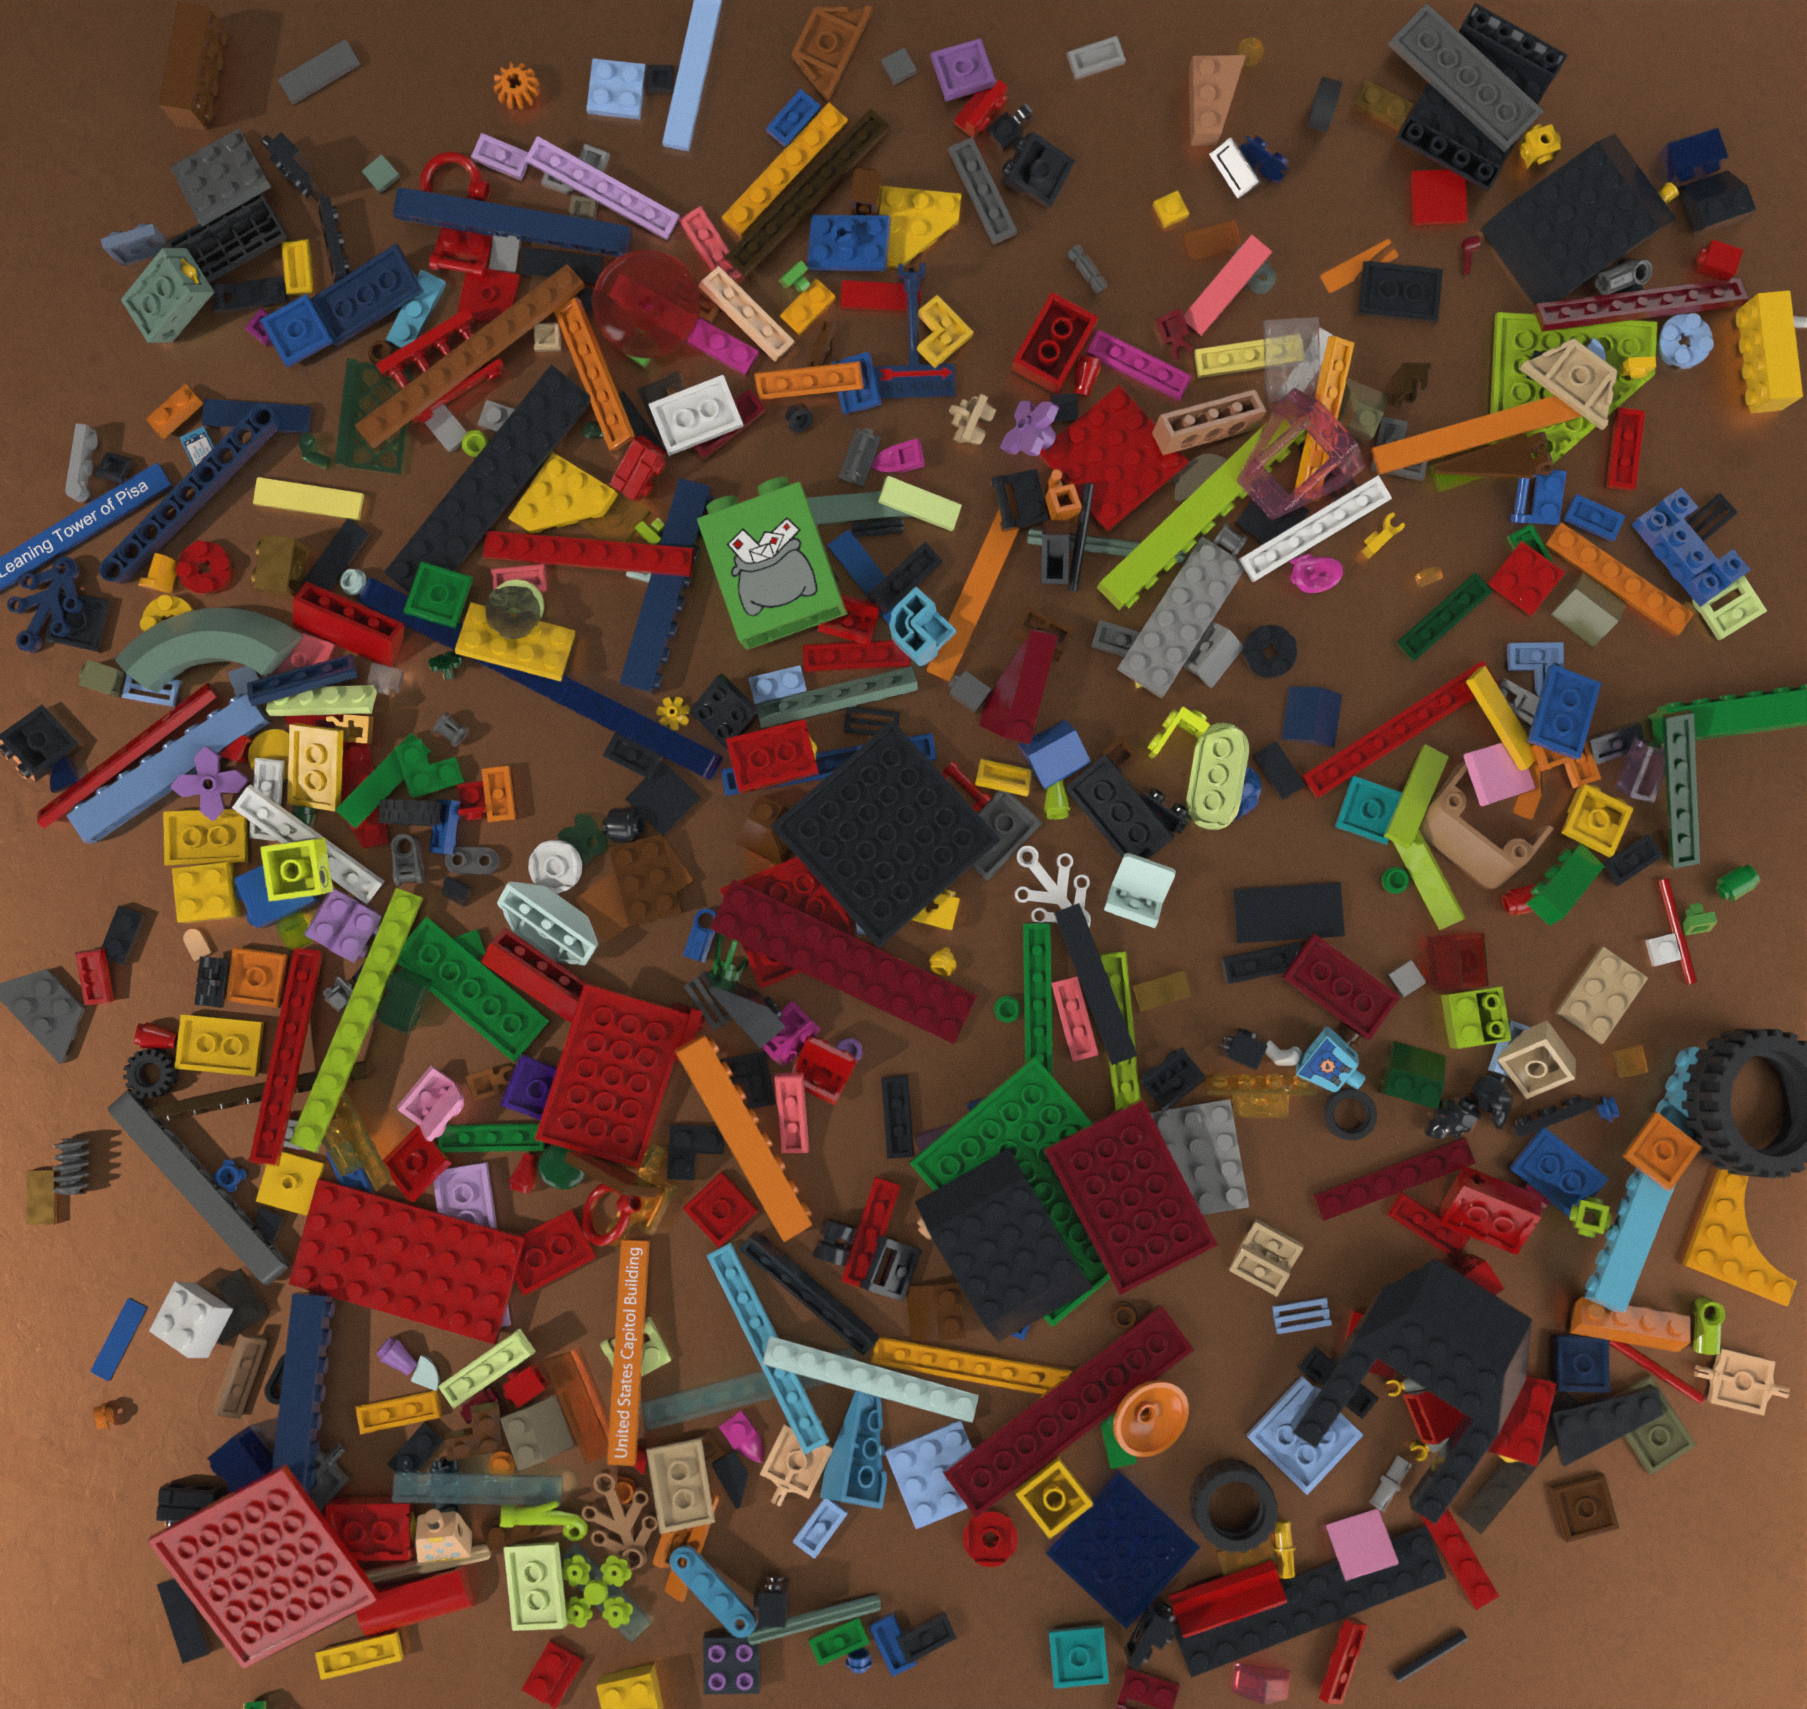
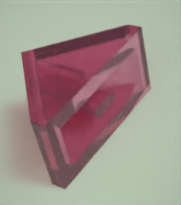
M1235 1663L1231 1691L1234 1694L1263 1705L1287 1700L1290 1671Z

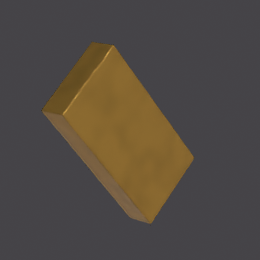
M1184 970L1132 986L1140 1012L1192 996Z
M27 1171V1225L57 1224V1193L52 1192V1189L58 1187V1183L52 1181V1178L58 1176L57 1171Z

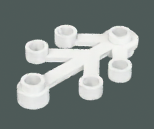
M1032 846L1020 848L1017 852L1018 863L1022 867H1029L1048 892L1029 890L1027 887L1022 886L1015 891V899L1020 903L1035 901L1058 904L1061 909L1072 906L1066 898L1069 871L1073 865L1072 856L1064 853L1057 858L1059 871L1056 885L1038 862L1039 855L1037 850ZM1023 853H1031L1032 860L1025 862L1022 859ZM1068 857L1070 860L1069 866H1062L1060 859ZM1081 874L1076 876L1073 881L1076 889L1074 905L1080 903L1089 927L1091 917L1084 909L1086 889L1090 885V880L1086 875ZM1078 878L1086 880L1087 884L1084 888L1078 887ZM1019 890L1027 891L1028 897L1025 900H1021L1018 897ZM1036 908L1031 913V919L1036 924L1044 922L1057 923L1054 913L1046 912L1043 908ZM1036 911L1044 913L1042 921L1035 919L1034 914Z

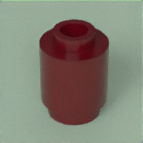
M489 1386L462 1402L460 1414L464 1421L470 1424V1406L498 1401L500 1406L503 1402L497 1391L492 1386Z

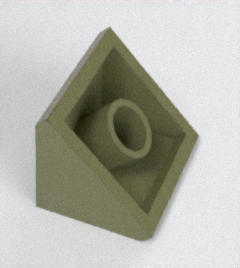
M1583 572L1550 615L1590 646L1594 647L1619 622L1626 604Z

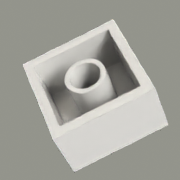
M174 1282L149 1331L187 1358H208L233 1308L196 1283Z

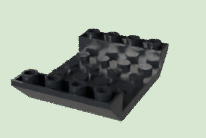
M1477 3L1473 5L1458 31L1537 105L1568 56ZM1430 83L1427 84L1395 139L1487 192L1492 187L1504 162L1517 142L1516 140L1504 153Z

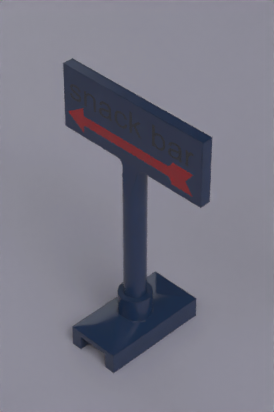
M920 263L919 272H914V268H909V272H904L903 264H898V281L904 282V292H907L909 364L875 366L880 399L955 396L954 364H939L936 368L931 364L921 365L919 352L916 350L919 345L917 292H920V281L925 280V263Z

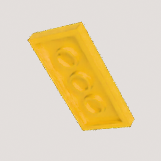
M470 603L455 647V653L561 682L576 631Z

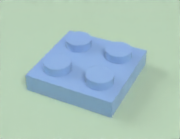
M593 59L587 113L640 120L646 75L645 64Z

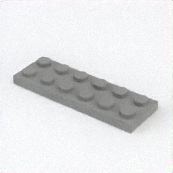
M1202 536L1117 667V670L1162 698L1243 573L1244 567L1240 560Z

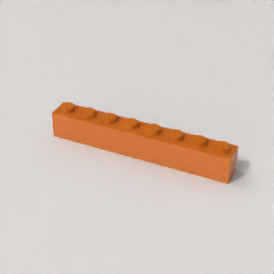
M701 1034L675 1049L674 1052L783 1242L812 1226L809 1217L812 1216L810 1209L805 1201L802 1203L798 1201L795 1195L799 1193L797 1186L792 1178L788 1180L785 1178L782 1172L786 1169L779 1155L775 1157L772 1155L769 1147L773 1146L765 1131L760 1133L755 1125L759 1123V1119L753 1109L747 1110L742 1102L746 1099V1096L740 1086H733L729 1079L733 1074L726 1061L720 1063L716 1056L719 1049L713 1038L707 1039L705 1035Z

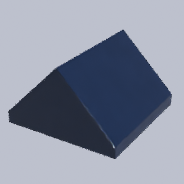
M1289 686L1281 740L1334 748L1342 694L1322 687Z

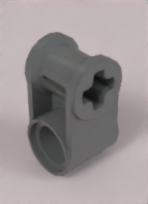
M397 835L391 842L392 871L395 885L401 886L402 883L408 882L424 884L425 869L422 861L420 840L414 835ZM404 839H408L412 844V848L407 854L401 850V843ZM413 871V874H404L405 872Z

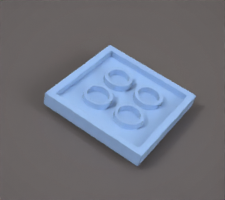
M1301 1376L1246 1436L1308 1495L1357 1443L1363 1434L1341 1413L1316 1448L1293 1434L1291 1421L1314 1388Z
M956 1420L885 1450L916 1529L968 1508L942 1472L972 1449L961 1420Z

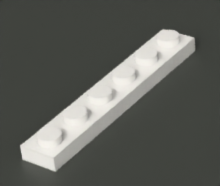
M1378 475L1239 560L1251 581L1254 582L1389 501L1392 497Z
M249 785L232 807L280 843L324 838L252 785ZM325 839L331 879L368 904L385 881Z

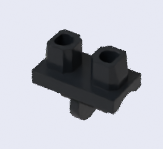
M200 956L198 977L195 982L197 986L194 1005L224 1008L229 959Z

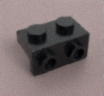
M1183 1047L1179 1050L1171 1051L1165 1057V1061L1157 1067H1150L1140 1079L1145 1090L1163 1112L1206 1080L1205 1075L1192 1061Z

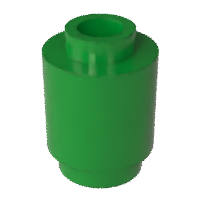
M1749 864L1745 866L1740 865L1717 879L1718 886H1716V890L1722 899L1734 902L1755 889L1756 884L1760 882V878L1755 869Z

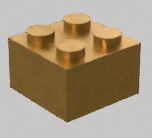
M262 534L261 541H258L256 546L257 568L255 567L252 572L254 588L269 597L293 600L303 586L301 582L305 577L309 548L295 538Z

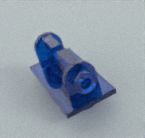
M1247 135L1246 138L1250 142L1247 145L1243 142L1239 148L1248 162L1255 168L1258 162L1262 160L1264 164L1258 171L1269 179L1270 182L1273 183L1275 181L1279 184L1285 176L1281 172L1284 169L1287 171L1291 170L1286 165L1289 160L1278 151L1274 155L1266 149L1268 143L1258 135H1255L1254 138Z

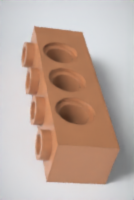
M1254 389L1162 414L1152 434L1162 454L1165 455L1256 430L1266 413V409Z

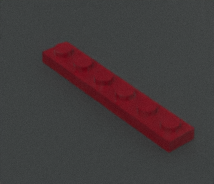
M1462 1137L1312 1194L1321 1219L1326 1221L1462 1169L1464 1165L1470 1166L1475 1164V1160L1466 1138Z

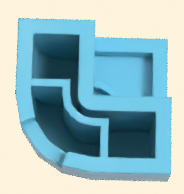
M917 587L904 597L891 613L889 626L892 639L919 666L926 665L938 655L937 651L956 634V629L936 611L935 603Z

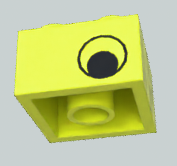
M325 838L261 847L269 901L333 892Z

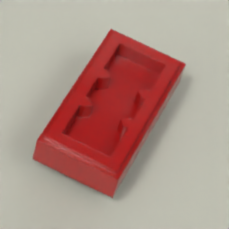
M105 948L75 952L84 1005L114 1001Z

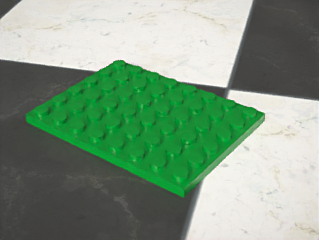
M1034 1055L910 1161V1164L930 1188L935 1191L940 1186L1004 1149L1011 1148L1093 1286V1289L1043 1317L1053 1327L1111 1277L1044 1151L1045 1147L1093 1122Z

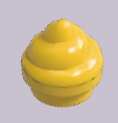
M948 947L937 951L930 957V970L937 975L950 976L951 972L956 968L954 955Z

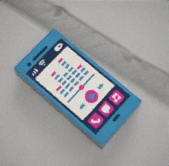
M204 426L180 437L193 468L215 447L207 428ZM209 470L205 474L206 482L213 479V470Z

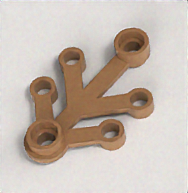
M603 1469L597 1473L593 1485L598 1493L605 1494L613 1517L601 1512L598 1504L595 1502L585 1504L582 1510V1517L586 1521H594L604 1526L597 1527L593 1531L591 1541L595 1546H603L619 1554L621 1558H625L628 1561L627 1567L630 1569L641 1568L648 1558L645 1544L651 1532L658 1527L657 1513L648 1512L644 1515L642 1520L643 1528L636 1540L631 1529L642 1507L648 1503L651 1496L650 1491L646 1487H638L633 1494V1502L629 1511L625 1515L615 1488L617 1476L612 1470ZM602 1477H609L611 1482H605ZM637 1494H644L646 1499H639ZM586 1509L594 1510L595 1514H588ZM646 1519H653L655 1524H649ZM606 1528L620 1534L623 1543L609 1537V1532ZM596 1534H602L604 1539H598ZM634 1551L638 1553L639 1556L634 1557L631 1555L630 1552Z

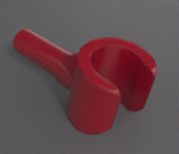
M1478 236L1468 237L1461 243L1462 251L1465 253L1463 275H1470L1472 252L1480 249V239Z

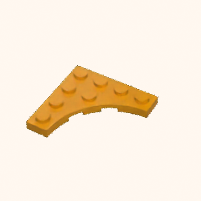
M1718 1169L1682 1265L1788 1307L1797 1281L1779 1272L1764 1258L1756 1247L1747 1226L1744 1202L1749 1176L1733 1175L1728 1173V1170Z

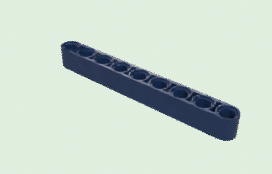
M407 188L396 189L392 215L396 219L407 222L505 238L516 236L520 241L615 257H628L632 234L631 228L620 224Z
M264 404L253 407L101 562L99 567L101 577L106 581L120 585L129 582L154 554L281 426V416L279 413ZM265 413H270V421L262 425L261 417ZM251 432V440L243 444V435ZM232 451L233 457L231 461L225 463L223 459L225 453ZM209 470H213V479L206 482L205 474ZM194 489L195 497L191 501H187V492ZM175 508L176 516L174 519L169 520L168 512L170 509ZM156 527L158 531L157 536L154 539H150L149 531ZM137 546L139 553L135 558H132L130 554L131 549ZM119 565L120 573L118 576L113 577L112 569L114 566Z

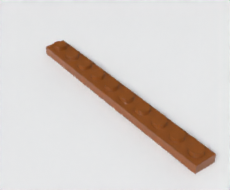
M566 264L355 424V427L374 449L585 288L584 283L570 266Z

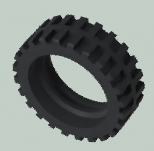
M1736 1029L1735 1031L1720 1033L1721 1038H1711L1706 1042L1709 1048L1699 1049L1695 1054V1057L1698 1059L1697 1063L1689 1064L1686 1072L1691 1074L1689 1082H1683L1682 1090L1687 1091V1100L1682 1101V1109H1687L1688 1119H1685L1684 1123L1686 1128H1692L1694 1135L1690 1138L1702 1146L1703 1150L1700 1154L1705 1159L1715 1160L1713 1166L1716 1168L1728 1170V1173L1733 1175L1785 1178L1791 1176L1790 1172L1800 1173L1805 1170L1804 1163H1807V1041L1797 1040L1798 1036L1796 1034L1783 1032L1780 1029ZM1753 1056L1763 1057L1776 1070L1784 1088L1786 1102L1785 1115L1778 1134L1769 1145L1761 1150L1753 1149L1744 1141L1736 1128L1731 1109V1094L1734 1081L1743 1065Z

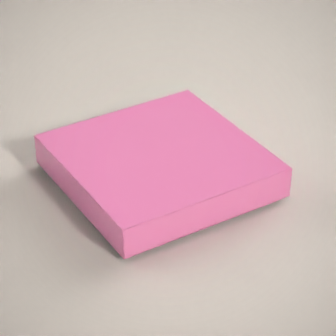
M1379 1509L1326 1525L1345 1581L1399 1563Z

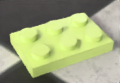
M559 1542L511 1544L505 1546L504 1556L512 1631L563 1629L566 1627L567 1616Z

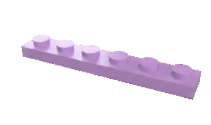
M538 136L525 158L528 164L665 240L669 239L680 218L675 212Z

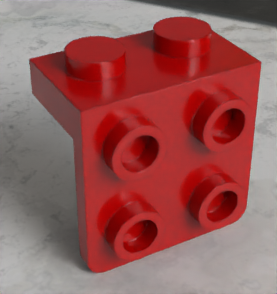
M809 1036L791 1073H803L804 1090L835 1106L857 1060L848 1051L838 1050L829 1046L822 1038Z

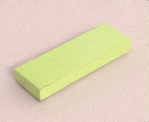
M890 476L886 477L878 499L880 504L949 531L954 530L962 506Z

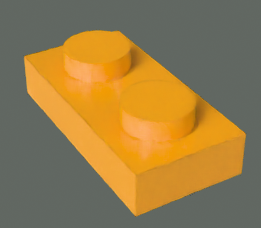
M816 278L780 315V319L800 337L836 300V296Z

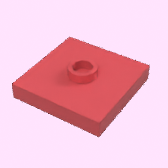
M300 633L303 635V638L274 675L331 660L336 645Z

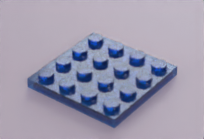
M1118 1469L1092 1498L1093 1505L1061 1532L1045 1550V1554L1125 1629H1128L1201 1547Z

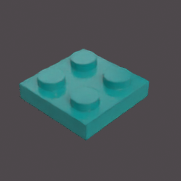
M1352 776L1334 827L1386 845L1389 839L1384 837V834L1402 792Z
M1103 1624L1048 1629L1054 1689L1109 1684Z

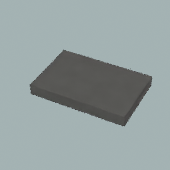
M1000 790L977 813L1001 839L995 847L972 866L986 881L997 872L1043 823L1012 793Z

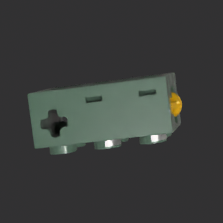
M162 248L122 297L121 301L148 343H169L176 339L212 296L214 291L187 248Z

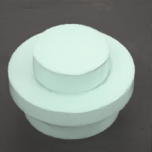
M348 569L342 574L340 585L345 593L352 596L357 595L366 585V575L359 569Z

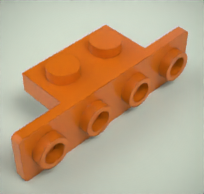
M710 1491L713 1512L715 1513L719 1496ZM710 1524L663 1533L652 1563L658 1568H671L670 1557L672 1553L683 1545L691 1546L701 1554ZM680 1557V1564L687 1566V1560L684 1557ZM671 1568L665 1592L677 1601L684 1602L689 1587Z

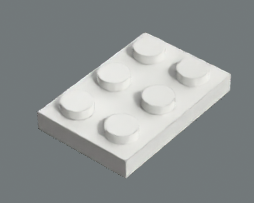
M724 375L648 404L669 456L743 427Z

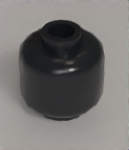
M632 807L614 808L603 819L602 829L614 843L633 842L644 832V819Z

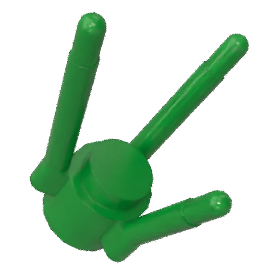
M717 932L714 964L711 972L723 979L739 982L743 970L749 963L747 956H745L738 969L735 970L736 965L732 964L738 941L733 940L726 961L721 960L720 963L723 935Z

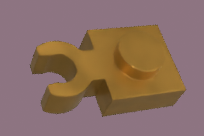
M344 714V720L337 716L326 717V721L335 723V729L343 730V741L372 744L374 717Z

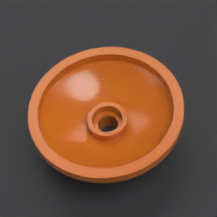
M1152 1380L1137 1386L1123 1399L1115 1414L1113 1429L1118 1444L1127 1453L1137 1457L1153 1456L1169 1448L1182 1434L1188 1420L1189 1405L1185 1394L1174 1383L1166 1380Z

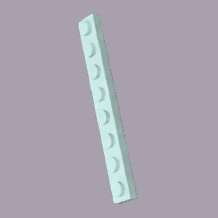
M771 1336L768 1338L762 1360L763 1365L970 1423L973 1422L979 1395Z

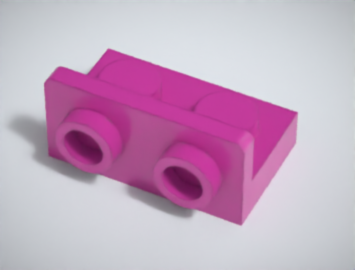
M793 1000L781 1011L784 1015L781 1020L785 1028L762 1046L769 1056L782 1067L796 1058L797 1053L803 1048L809 1036L814 1038L821 1030Z

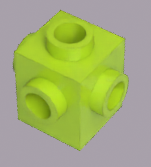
M1586 1196L1585 1201L1578 1200L1577 1205H1572L1569 1220L1574 1221L1573 1227L1579 1229L1578 1234L1595 1238L1596 1233L1604 1234V1229L1609 1230L1612 1214L1608 1213V1206L1602 1205L1603 1200ZM1587 1212H1591L1594 1215V1221L1591 1223L1586 1222L1584 1219V1215Z

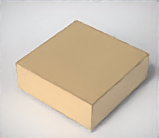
M538 323L534 326L535 352H562V330L559 323Z

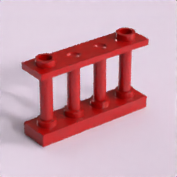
M468 308L464 309L376 363V366L384 378L388 376L394 377L400 388L403 389L410 383L403 373L404 366L411 362L413 364L417 363L422 373L431 368L426 359L427 352L436 348L445 357L453 351L448 344L451 337L458 334L463 336L466 341L474 335L471 330L473 328L471 325L475 323L472 314ZM499 358L493 363L489 360L482 366L483 369L472 376H468L412 419L413 423L428 421L434 416L432 411L443 404L446 405L486 379L492 381L502 374L501 370L504 369L501 359Z

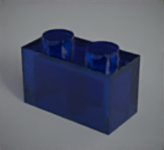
M1719 128L1670 142L1659 153L1669 183L1679 180L1680 183L1693 179L1696 176L1695 174L1702 172L1705 175L1712 174L1720 170V166L1729 158Z

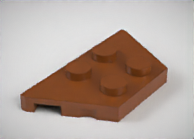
M837 6L836 8L814 7L791 53L792 59L827 101L830 100L872 14V7L864 6V9H848V6Z

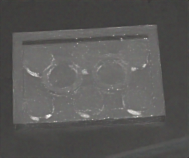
M1319 317L1263 321L1266 403L1314 400L1320 376Z

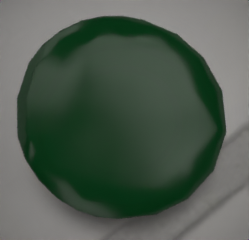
M547 1144V1149L541 1152L538 1161V1170L542 1180L547 1185L560 1190L578 1186L584 1180L586 1173L566 1163L564 1160L568 1151H578Z

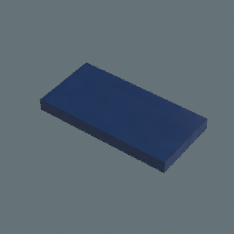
M394 244L310 300L334 341L333 345L339 347L423 293L424 289L400 246Z

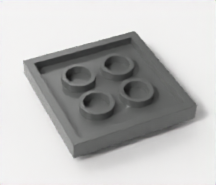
M239 128L170 166L195 218L201 226L206 225L271 188L268 179Z

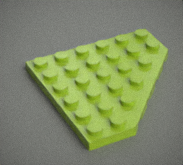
M1497 312L1494 323L1490 414L1555 396L1538 382L1525 378L1526 374L1519 369L1524 362L1530 361L1534 350L1544 353L1561 346L1571 339H1576L1587 347L1593 338L1602 345L1605 351L1606 362L1617 370L1616 381L1612 388V404L1609 405L1608 415L1611 414L1655 375L1654 368L1644 378L1632 379L1630 375L1621 376L1620 365L1628 358L1656 356L1657 322L1628 320L1542 332L1535 314ZM1580 417L1525 434L1529 438L1538 432L1546 433V453L1551 454L1553 465L1596 426L1585 417ZM1531 453L1533 459L1540 455Z

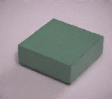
M382 154L362 170L364 176L380 194L400 178L399 173Z

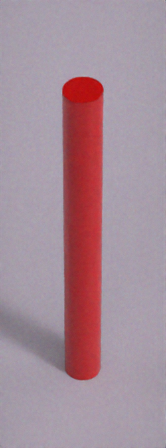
M1670 879L1658 880L1672 933H1675L1682 958L1680 963L1686 985L1697 983Z
M1609 1340L1610 1346L1698 1404L1704 1401L1705 1395L1629 1344Z

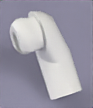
M1270 1039L1264 1043L1268 1045L1265 1054L1276 1065L1294 1066L1300 1062L1302 1051L1298 1047L1292 1046L1290 1049L1280 1050Z

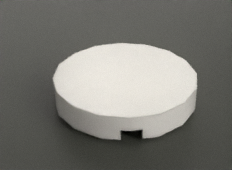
M553 839L543 842L536 847L529 858L528 870L532 881L536 885L546 886L558 894L570 890L578 883L582 874V861L573 845L564 840Z

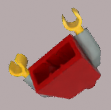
M1389 1378L1385 1381V1384L1396 1383L1398 1388L1396 1391L1387 1392L1388 1395L1397 1396L1401 1390H1406L1403 1397L1421 1441H1413L1409 1448L1410 1451H1414L1417 1448L1423 1449L1421 1453L1415 1455L1416 1460L1423 1461L1426 1459L1429 1451L1434 1453L1443 1448L1465 1414L1409 1378H1404L1403 1382H1399L1395 1378Z

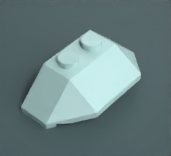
M511 881L507 883L497 904L503 910L513 933L558 964L586 965L598 946L589 917L546 886Z

